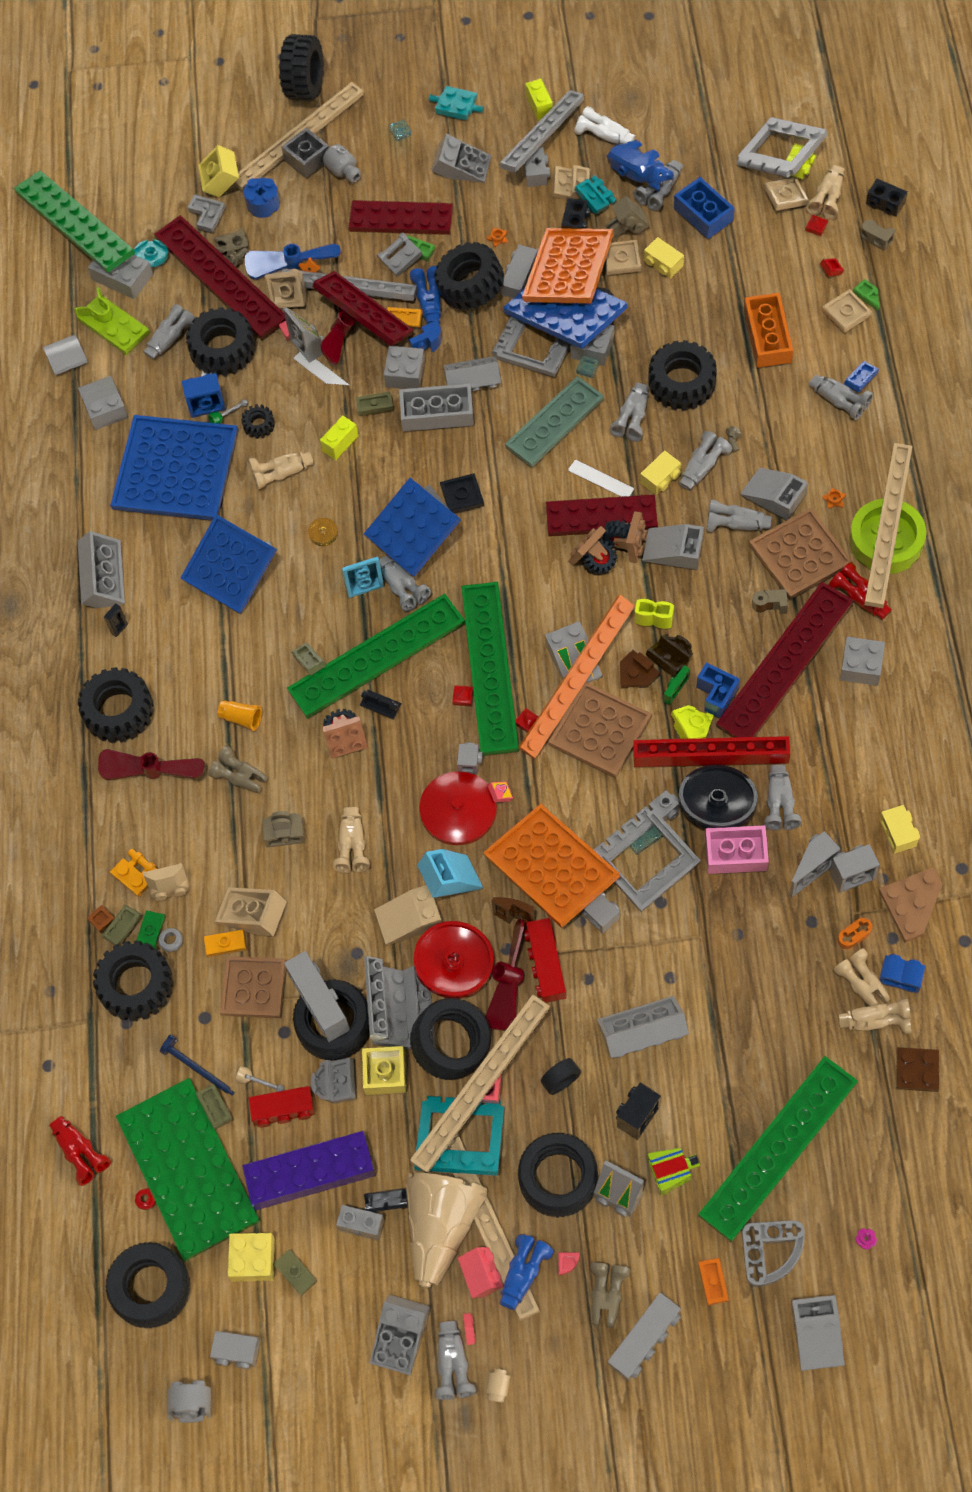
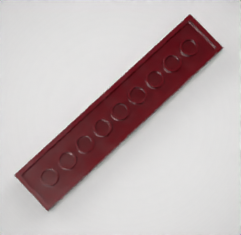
M181 215L154 233L155 238L161 241L167 247V250L228 308L234 309V312L242 313L248 319L252 331L261 340L277 329L279 324L286 321L284 312Z
M821 582L717 721L716 727L733 738L755 737L847 613L854 600L826 583Z

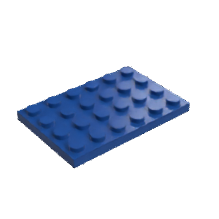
M523 289L521 294L516 295L503 307V311L507 315L583 349L622 314L628 306L627 302L598 289L595 291L592 303L523 302L522 296L525 290Z

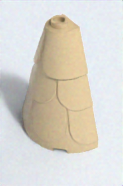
M409 1173L406 1177L405 1187L409 1212L410 1250L414 1279L419 1282L418 1286L431 1288V1285H439L457 1255L458 1247L469 1231L472 1221L486 1198L487 1188L475 1183H470L469 1185L462 1179L449 1176L414 1173V1177H412V1174Z

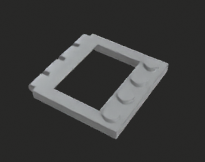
M770 117L737 156V165L789 178L791 175L796 174L828 135L827 130ZM781 133L783 137L794 136L796 140H809L792 161L755 153L770 134Z
M511 316L505 326L506 329L503 330L492 350V354L497 357V360L555 377L571 344L556 337L543 362L513 353L512 351L527 323Z
M646 806L635 815L639 820L638 822L632 817L620 827L624 834L616 830L605 839L609 846L602 842L593 849L620 873L611 861L651 827L655 826L680 854L637 891L620 873V878L614 883L640 912L644 911L701 862L655 809L650 811Z

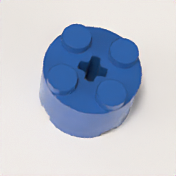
M251 178L247 181V185L244 188V198L247 210L253 216L266 218L279 209L280 200L277 186L273 179Z

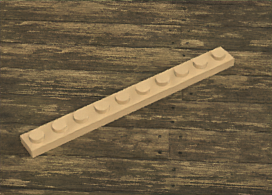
M353 82L348 84L238 172L239 178L233 184L243 192L249 179L261 178L284 159L282 146L305 128L316 134L364 95L363 90Z
M894 443L864 605L884 607L912 446Z
M534 995L530 997L410 1159L411 1163L425 1173H429L550 1009L548 1004Z
M458 1133L446 1150L466 1151ZM453 1173L455 1178L462 1179L469 1185L470 1183L481 1185L477 1174ZM486 1196L474 1221L486 1247H489L494 1256L495 1266L504 1284L509 1270V1263L514 1254ZM530 1289L515 1309L520 1321L540 1312Z

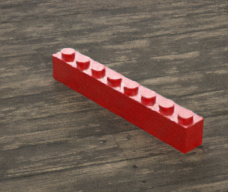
M789 736L633 740L634 767L789 764L790 759Z

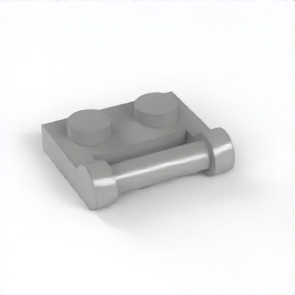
M402 232L394 243L377 256L398 277L423 254ZM406 244L391 259H387L400 245Z

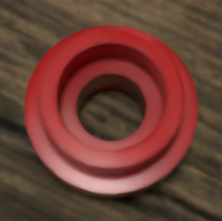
M142 1189L135 1196V1204L142 1210L152 1208L156 1202L150 1189ZM143 1196H148L146 1202H142Z

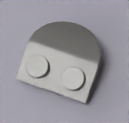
M345 1058L321 1062L319 1064L320 1067L311 1077L313 1092L319 1098L330 1103L355 1099L354 1059Z

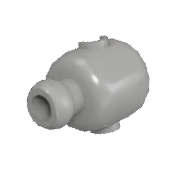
M335 144L326 150L323 156V163L333 175L339 178L346 177L351 183L359 180L361 172L355 167L356 159L344 146Z

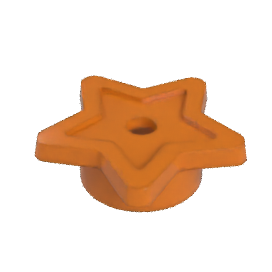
M493 228L491 235L487 236L486 239L492 241L494 247H497L500 243L506 244L508 243L505 237L507 230L503 231L499 228Z
M308 258L306 263H299V267L307 272L316 273L321 268L311 258Z
M831 488V491L823 495L822 499L828 502V509L834 506L842 508L844 506L842 500L846 494Z

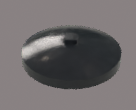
M707 765L695 769L684 778L679 790V804L682 812L691 822L705 829L740 827L751 819L757 807V790L751 779L743 772L725 765Z

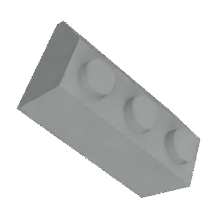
M495 356L443 365L447 385L470 384L471 391L479 390L481 386L487 385V388L496 387L497 383H501L498 361Z

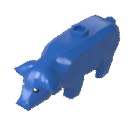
M638 140L616 145L609 151L607 159L610 161V166L619 172L621 176H626L640 183L647 182L658 191L660 183L674 180V172L664 167L663 162L656 160L659 158V153L656 150L645 153L638 151V147L642 146V143Z

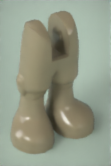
M228 745L221 749L218 757L219 762L214 761L208 771V775L212 778L227 779L234 786H240L256 793L260 792L261 787L250 780L251 777L262 783H266L268 777L247 762L237 760L233 756V749ZM224 765L229 766L237 770L238 772H232L229 769H227Z
M592 1262L590 1263V1271L595 1275L596 1286L591 1294L593 1299L592 1323L595 1326H599L601 1309L609 1310L607 1327L613 1328L619 1304L622 1301L621 1284L624 1279L629 1277L630 1268L613 1265L611 1267L610 1289L606 1292L609 1265Z

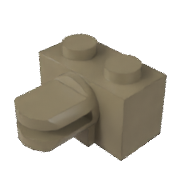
M625 196L612 205L616 218L606 224V229H613V238H616L628 229L636 235L650 224L644 210Z
M278 811L263 819L264 841L267 848L305 843L304 822L301 814H288L286 811Z

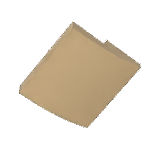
M573 165L572 169L555 166L552 197L581 199L574 189L576 185L589 179L590 168Z

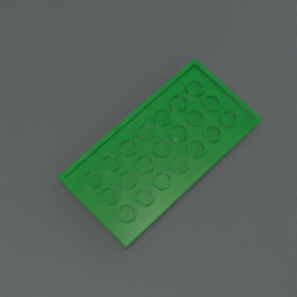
M190 1078L116 1115L118 1123L184 1262L229 1239V1234H239L260 1222L215 1129L196 1095L197 1092Z

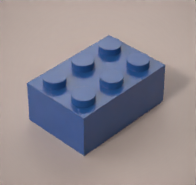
M701 177L674 195V209L707 239L734 221L735 207Z

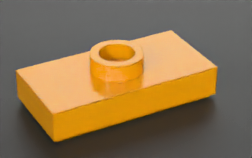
M387 307L389 312L409 327H421V309Z
M243 930L204 936L207 957L246 950Z

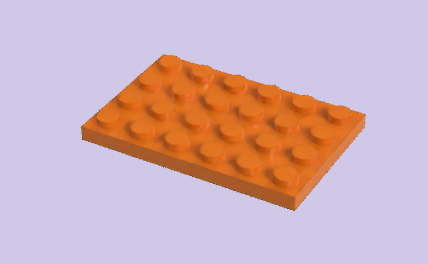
M546 228L522 296L523 302L592 303L614 235L613 229Z
M542 804L538 805L483 852L486 859L561 928L620 878V873Z

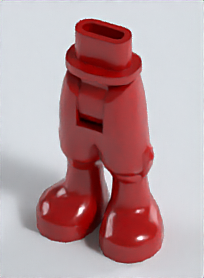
M849 562L843 567L841 572L839 571L832 578L828 585L836 590L838 588L843 589L847 592L849 598L853 599L861 608L869 613H873V616L877 615L883 620L892 611L887 605L888 602L885 600L883 608L864 605L869 581L861 577L856 571V566ZM847 579L853 581L856 586L852 585Z
M63 1116L50 1123L49 1127L53 1131L52 1135L56 1138L59 1147L65 1155V1159L73 1164L76 1169V1182L80 1186L88 1184L94 1178V1172L82 1160L80 1154L85 1155L97 1173L105 1171L111 1165L110 1158L96 1153L92 1149L90 1140L86 1139Z

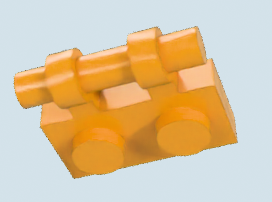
M130 849L128 855L132 860L127 862L123 858L110 871V874L139 898L148 889L143 872L156 870L157 866L153 862L149 863L142 853ZM138 864L144 868L142 872L136 869Z

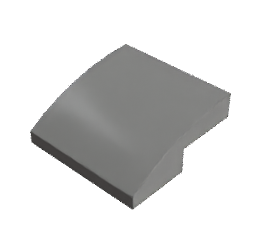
M76 335L43 347L55 375L87 363Z

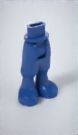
M436 266L429 267L426 272L429 291L426 289V278L423 269H413L409 274L411 281L417 285L416 297L419 300L426 324L435 320L440 323L441 293L435 283L434 274Z
M518 1235L516 1237L515 1246L518 1248V1251L509 1263L504 1288L501 1291L502 1298L499 1304L511 1310H515L517 1304L522 1302V1298L529 1290L534 1278L538 1276L540 1262L542 1260H549L554 1253L549 1245L538 1240L530 1261L525 1264V1259L535 1242L534 1238L528 1235Z

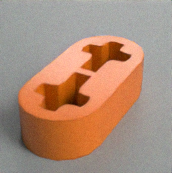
M860 918L843 929L838 936L839 946L843 949H851L867 938L872 931L871 921L866 918ZM860 925L867 926L866 932L861 930L857 933L856 931L859 930ZM853 934L850 943L843 941L844 936L849 937Z

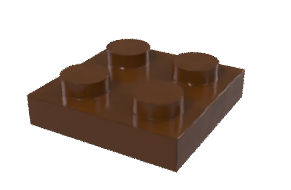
M897 1047L896 1089L938 1092L939 1050Z

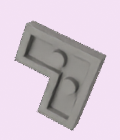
M194 195L188 205L189 212L201 215L196 224L197 229L211 233L214 232L226 208L224 202Z

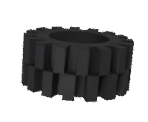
M255 404V408L251 405L249 410H244L245 414L242 413L241 421L247 435L251 438L255 435V439H259V436L265 438V434L269 436V431L273 432L275 421L272 411L267 406L264 408L262 404L260 407H258V404ZM257 418L265 420L260 425L252 424V421Z

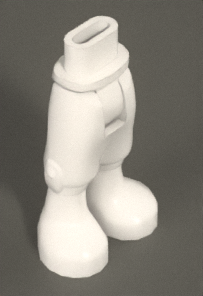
M589 106L584 109L574 130V133L577 135H582L585 130L591 131L597 137L614 144H625L635 139V135L629 133L630 130L606 116H600Z

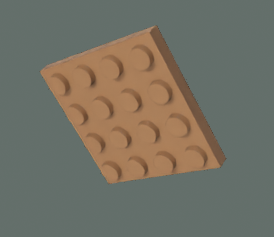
M812 508L803 511L749 541V546L780 588L787 590L789 600L836 575L839 571L841 572L843 567L849 562L853 563Z
M585 682L549 739L548 745L616 778L633 750V740H639L652 718V713Z

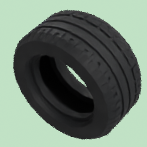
M328 979L323 981L329 990L333 988L338 997L335 1001L348 1005L354 1011V1021L350 1031L329 1043L326 1038L317 1035L311 1029L313 1016L301 995L296 1001L297 1003L293 1010V1025L299 1041L311 1055L324 1060L336 1061L342 1058L345 1059L348 1056L350 1057L352 1054L354 1055L368 1040V1036H370L368 1003L361 991L354 987V985L346 981Z
M457 998L439 999L425 1008L413 1024L410 1033V1048L414 1059H416V1062L419 1063V1066L426 1073L444 1080H456L469 1075L484 1061L491 1046V1030L484 1014L475 1005H471L470 1002ZM453 1020L462 1025L470 1039V1049L466 1056L448 1058L438 1052L431 1040V1028L435 1022Z
M557 1132L538 1137L526 1147L519 1160L518 1181L521 1193L526 1202L543 1215L546 1214V1216H555L557 1218L578 1213L593 1198L598 1182L597 1162L593 1152L582 1140L570 1134ZM556 1154L565 1155L573 1159L581 1170V1180L577 1187L568 1194L560 1196L546 1193L541 1190L535 1181V1171L540 1162L548 1156Z

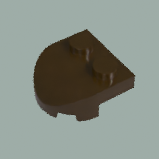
M664 634L660 637L659 642L647 650L646 656L675 677L684 665L688 666L693 655L692 645L680 635L668 637V634Z

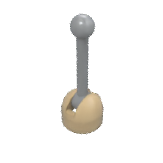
M241 1066L238 1070L236 1082L246 1084L252 1080L276 1089L277 1092L284 1091L283 1085L277 1086L252 1076L251 1070L244 1066Z

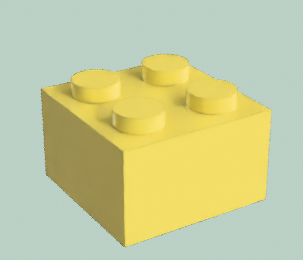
M219 145L198 165L202 190L218 198L239 178L234 152Z
M403 1046L363 1048V1089L365 1095L406 1093L405 1051Z
M229 1234L228 1277L232 1282L274 1281L275 1238L273 1234Z

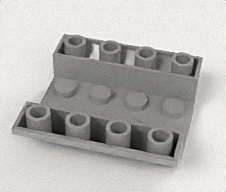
M365 956L369 1029L372 1043L387 1047L403 1046L404 1050L411 1049V1029L418 1016L431 1004V992L419 981L414 966L405 970L383 967L382 959ZM432 1026L431 1040L435 1046L434 1026Z

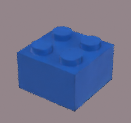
M216 373L182 381L191 418L226 410Z

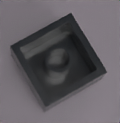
M641 1082L637 1087L633 1086L627 1095L629 1097L625 1104L621 1103L616 1111V1114H618L616 1116L617 1127L637 1141L659 1110L661 1104V1095Z

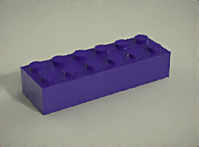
M364 1131L242 1165L251 1205L255 1211L376 1176Z

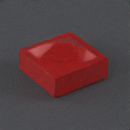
M812 214L805 231L822 236L828 225V220Z
M836 258L822 259L820 263L828 276L842 275L844 272Z
M454 685L453 705L472 706L473 687Z
M525 708L515 720L516 726L528 733L538 716Z

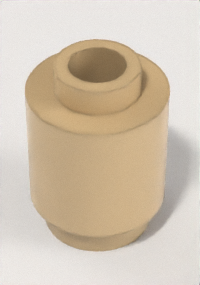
M494 1369V1373L489 1372L486 1394H488L487 1400L504 1403L505 1397L508 1396L511 1377L506 1375V1370Z

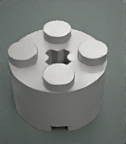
M197 1380L193 1381L192 1384H183L182 1382L170 1384V1388L167 1390L168 1420L173 1421V1417L179 1418L181 1423H194L204 1421V1416H207L208 1419L211 1417V1388L205 1386V1381Z

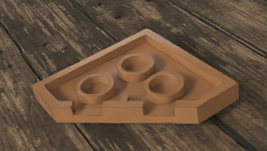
M934 867L879 888V893L904 943L922 937L942 887V882Z

